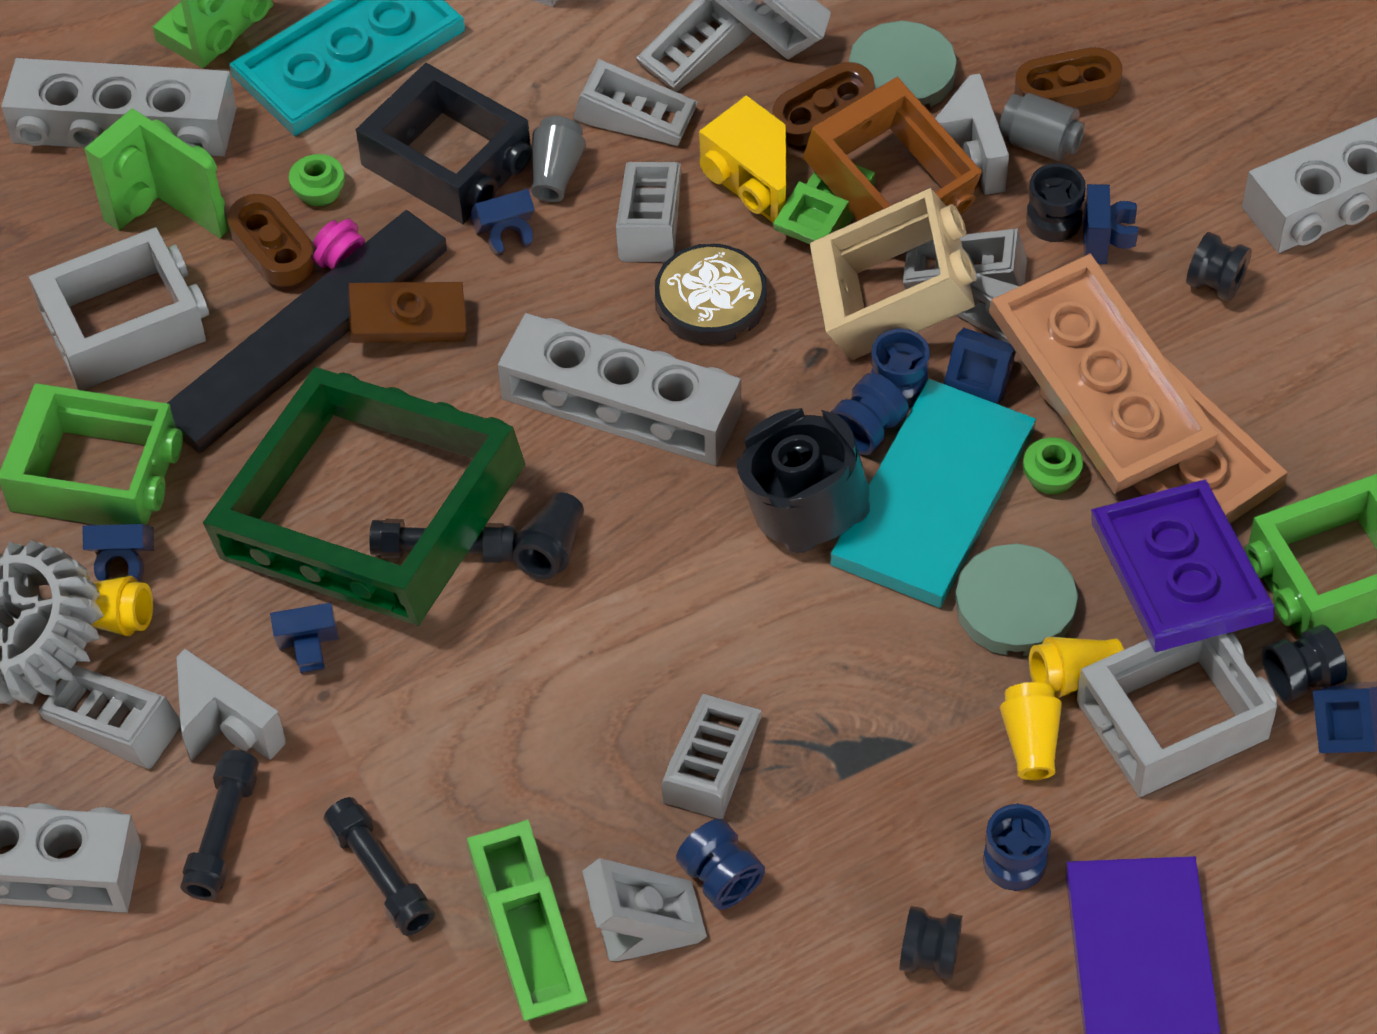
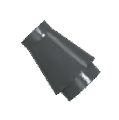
M561 116L546 117L541 120L540 126L532 133L533 185L531 192L539 200L559 202L564 198L569 180L586 147V141L582 136L583 129L576 121Z

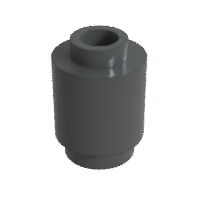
M1028 92L1025 96L1015 93L1011 95L1003 110L999 128L1002 136L1009 138L1010 145L1060 162L1067 153L1074 155L1077 152L1084 135L1085 123L1079 121L1078 109Z

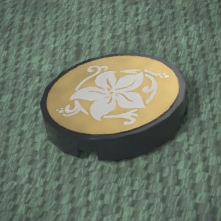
M698 244L678 251L663 263L655 279L656 311L660 319L662 316L664 321L669 324L670 330L680 338L699 344L726 343L736 339V333L744 331L747 327H749L750 331L760 322L767 307L766 276L758 262L741 249L724 244Z

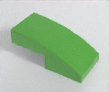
M856 165L875 187V172ZM814 171L807 184L798 182L774 221L773 227L778 232L810 244L817 239L848 226L854 216L849 211V201L837 197Z

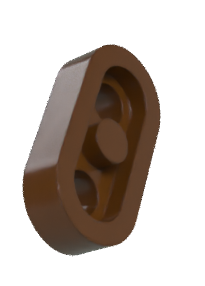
M1097 47L1032 59L1023 63L1017 70L1014 93L1025 96L1029 92L1074 108L1104 102L1114 97L1120 89L1122 63L1111 51Z
M843 62L830 67L781 94L774 103L772 115L786 124V143L796 146L807 145L812 127L876 89L874 77L869 69L859 63ZM846 94L857 95L850 100L841 99ZM800 119L809 120V122L805 124H794L796 121Z
M250 194L238 199L230 207L227 219L231 237L266 281L277 286H293L303 282L312 274L315 267L312 243L275 198L266 194Z

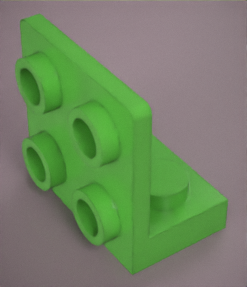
M181 0L179 4L152 26L155 40L203 69L219 54L226 52L233 41L253 23L260 21L273 6V1Z
M131 108L84 148L103 220L118 231L135 217L144 214L152 202L159 198L218 238H221L228 232L224 212L225 202L220 193L216 175L217 165L214 159L203 148L199 146L191 147L174 136L169 127L160 120L154 119L151 121Z

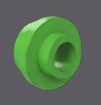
M313 154L301 158L292 166L289 172V182L293 193L302 202L311 206H324L333 202L339 196L345 182L343 167L337 159L329 155Z
M1049 437L1037 440L1027 448L1024 454L1023 470L1027 479L1035 489L1045 494H1060L1067 491L1078 481L1082 473L1083 459L1080 451L1072 443L1061 438ZM1046 461H1057V462H1060V463H1059V464H1050V463H1048V462H1046Z

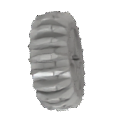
M33 540L25 547L9 541L4 554L0 553V649L2 650V661H0V703H6L10 706L16 699L21 703L26 702L33 705L38 691L43 695L55 696L56 681L58 679L75 681L71 668L77 661L91 662L87 652L84 650L86 643L101 639L97 630L91 626V624L104 616L99 605L95 603L100 592L97 590L96 585L89 580L90 575L87 573V569L76 560H71L72 557L62 549L54 548L53 546L47 547L43 543H37ZM50 585L52 599L45 600L39 596V586Z

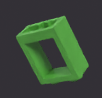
M35 383L0 470V486L9 511L93 525H148L152 511H159L163 504L166 489L164 477L169 464H175L180 457L183 442L182 431L176 428L170 404ZM63 433L145 445L129 491L46 478Z
M1377 474L1254 517L1249 543L1245 546V553L1259 579L1263 578L1272 592L1278 617L1284 625H1292L1299 639L1302 632L1321 624L1328 626L1335 634L1377 618V574L1318 595L1288 547V544L1358 520L1377 550Z

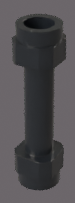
M404 519L372 520L369 536L370 554L372 556H382V558H401L404 551H411L426 528L405 527ZM487 523L467 554H482L483 562L501 563L502 561H514L513 540L517 534L516 526L505 525L504 523Z
M227 750L217 763L213 781L218 791L198 853L188 854L182 871L184 876L180 888L190 897L206 901L214 900L218 897L219 890L223 888L228 872L225 861L222 860L241 799L242 797L252 795L257 780L256 773L259 761L247 752Z
M353 797L343 798L331 805L324 814L323 819L341 848L350 847L384 895L386 898L384 902L385 911L394 926L405 936L416 934L427 927L435 916L434 910L429 905L427 897L418 884L412 883L407 885L371 833L373 831L371 817L364 807Z

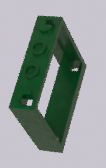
M314 367L203 521V525L221 560L420 626L526 463L513 426L498 418H483L460 411L445 402L434 403L410 396L399 388H384L361 381L349 373L342 372L338 374ZM333 415L473 458L401 566L260 520Z

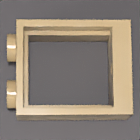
M929 188L810 243L826 333L852 360L872 352L873 343L878 336L886 331L898 328L918 332L975 307L970 283L976 281V273L968 254L962 248L960 238L966 236V227L957 208L953 204L946 206L936 193ZM934 240L940 275L864 308L858 273Z

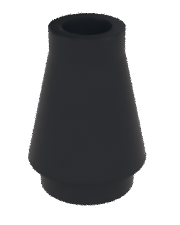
M564 492L554 494L550 502L516 534L513 540V559L521 571L533 578L546 580L567 568L578 524L584 514V507L579 499Z

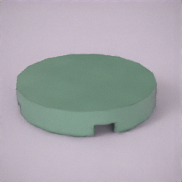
M908 21L882 23L864 32L853 44L849 57V62L859 63L869 69L874 77L876 89L898 76L923 105L930 103V107L942 102L953 89L957 66L953 46L939 31L922 23Z
M1018 543L993 546L974 556L961 571L955 595L956 611L960 625L974 642L994 653L1007 655L1008 651H1024L1023 656H1027L1032 646L1042 644L1046 637L1064 638L1073 625L1078 594L1072 574L1060 559L1038 547Z

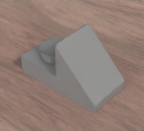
M969 75L935 119L982 171L979 182L984 195L1005 192L1009 154L981 75Z
M184 649L177 656L181 732L190 761H193L221 731L239 749L248 751L250 748H253L271 760L286 744L279 712L188 650Z
M601 858L582 871L590 900V909L594 916L596 928L601 929L607 956L610 961L618 962L699 943L707 937L692 881Z

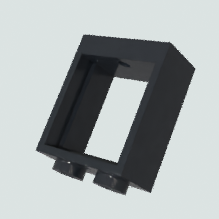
M427 62L356 128L361 165L461 224H464L471 217L470 213L474 204L493 199L496 191L513 174L517 175L525 169L532 156L528 119ZM442 113L490 140L457 174L409 147Z

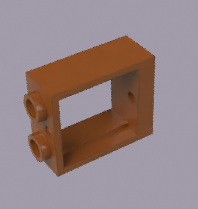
M898 76L812 127L803 159L837 197L849 201V211L857 221L891 205L847 155L889 129L942 187L935 193L946 206L953 204L960 215H962L975 201L976 197L973 193L982 171Z

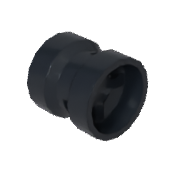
M1051 163L1041 166L1033 173L1029 183L1030 201L1027 205L1026 223L1030 232L1039 239L1048 242H1062L1071 239L1078 233L1082 224V204L1086 191L1085 179L1081 172L1066 164Z
M1323 624L1302 632L1300 639L1293 643L1286 639H1281L1267 644L1262 650V663L1269 684L1277 697L1285 703L1307 696L1310 686L1332 687L1346 681L1348 675L1347 663L1340 642L1330 628Z

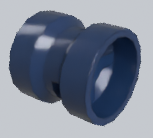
M897 328L886 331L878 336L872 345L871 373L882 375L894 383L905 396L908 408L914 406L928 381L927 370L929 367L930 348L927 341L919 333L909 329Z
M867 373L852 388V398L841 400L831 412L842 418L851 428L859 454L870 455L884 440V430L894 428L908 413L909 406L905 396L894 383L882 375Z
M1023 804L1005 805L995 811L988 820L983 865L985 873L990 880L1003 889L1013 891L1029 889L1036 885L1045 874L1051 830L1049 822L1040 811Z
M714 819L697 828L685 839L676 854L677 863L687 875L692 878H699L702 881L703 894L718 910L732 907L745 899L755 890L765 874V866L750 850H742L738 846L737 833L724 819Z

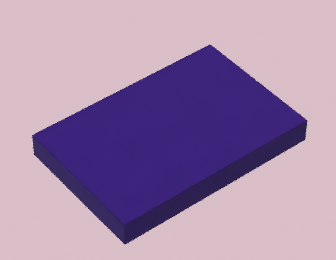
M1206 479L1091 509L1092 526L1155 653L1273 621L1274 605Z
M1196 856L1068 861L1065 874L1083 1033L1220 1034Z

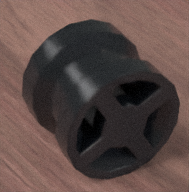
M1207 232L1193 255L1187 272L1186 283L1195 288L1206 285L1215 289L1218 297L1227 301L1232 300L1248 269L1252 248L1242 244L1231 247L1224 244L1219 235Z
M911 906L903 938L899 970L913 973L921 967L934 970L938 978L952 980L963 916L949 913L943 918L932 917L927 914L924 908Z

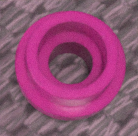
M345 219L340 223L333 220L326 224L313 241V246L316 248L313 256L314 262L322 268L328 266L333 269L362 246L365 239L358 233V225L351 219Z

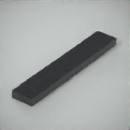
M407 209L167 402V404H170L176 428L182 431L183 441L200 454L349 332V283L409 282L447 251L446 238Z

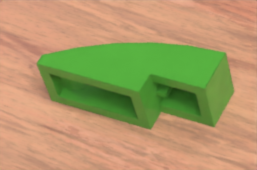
M529 819L467 838V852L523 1021L527 1022L587 1003L549 876L546 877Z

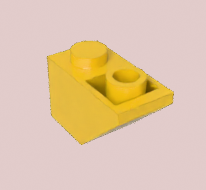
M746 95L699 131L700 167L712 182L723 184L740 197L744 205L755 214L761 213L774 223L786 203V124Z

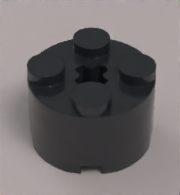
M802 408L788 409L766 418L749 432L744 440L746 449L741 459L738 457L737 460L738 474L758 527L768 537L783 543L789 551L795 553H805L812 550L817 544L838 537L854 524L864 520L870 512L868 500L869 485L852 430L838 415L821 410L823 416L804 415Z

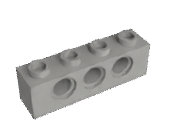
M15 58L1 108L12 143L32 146H68L84 149L133 108L151 121L157 119L163 122L173 132L174 136L191 147L199 146L211 156H225L237 106L229 71Z
M1377 117L1248 171L1242 209L1277 253L1297 245L1311 244L1322 234L1346 224H1357L1363 221L1369 214L1377 211Z
M525 313L498 363L501 397L503 400L717 466L742 413L741 378L729 375L719 368H705L676 359L663 351H650L623 343L610 335H597L577 329L554 318L545 319Z
M44 803L31 804L27 808L0 806V849L4 846L15 845L9 852L0 854V904L128 913L142 846L131 814H123L118 810L106 807L93 808L89 812L60 810L53 805ZM79 849L68 858H57L64 851Z

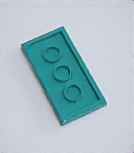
M333 0L229 63L232 77L296 137L465 31L464 18L445 0Z
M928 379L869 485V514L864 520L854 524L840 536L831 553V565L941 608L1035 432L1036 418Z

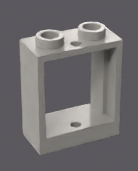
M157 227L28 276L39 312L78 390L87 389L206 341L201 318L209 316V311L202 292L197 284L187 286L183 278L188 276V271L176 244L167 247ZM159 273L174 302L173 304L84 338L69 308L70 306Z
M1233 632L1156 653L1147 639L1082 668L1076 698L1077 704L1139 798L1269 739L1277 710V700L1273 689L1263 677H1256L1244 660L1241 644ZM1199 662L1235 716L1162 749L1126 694Z

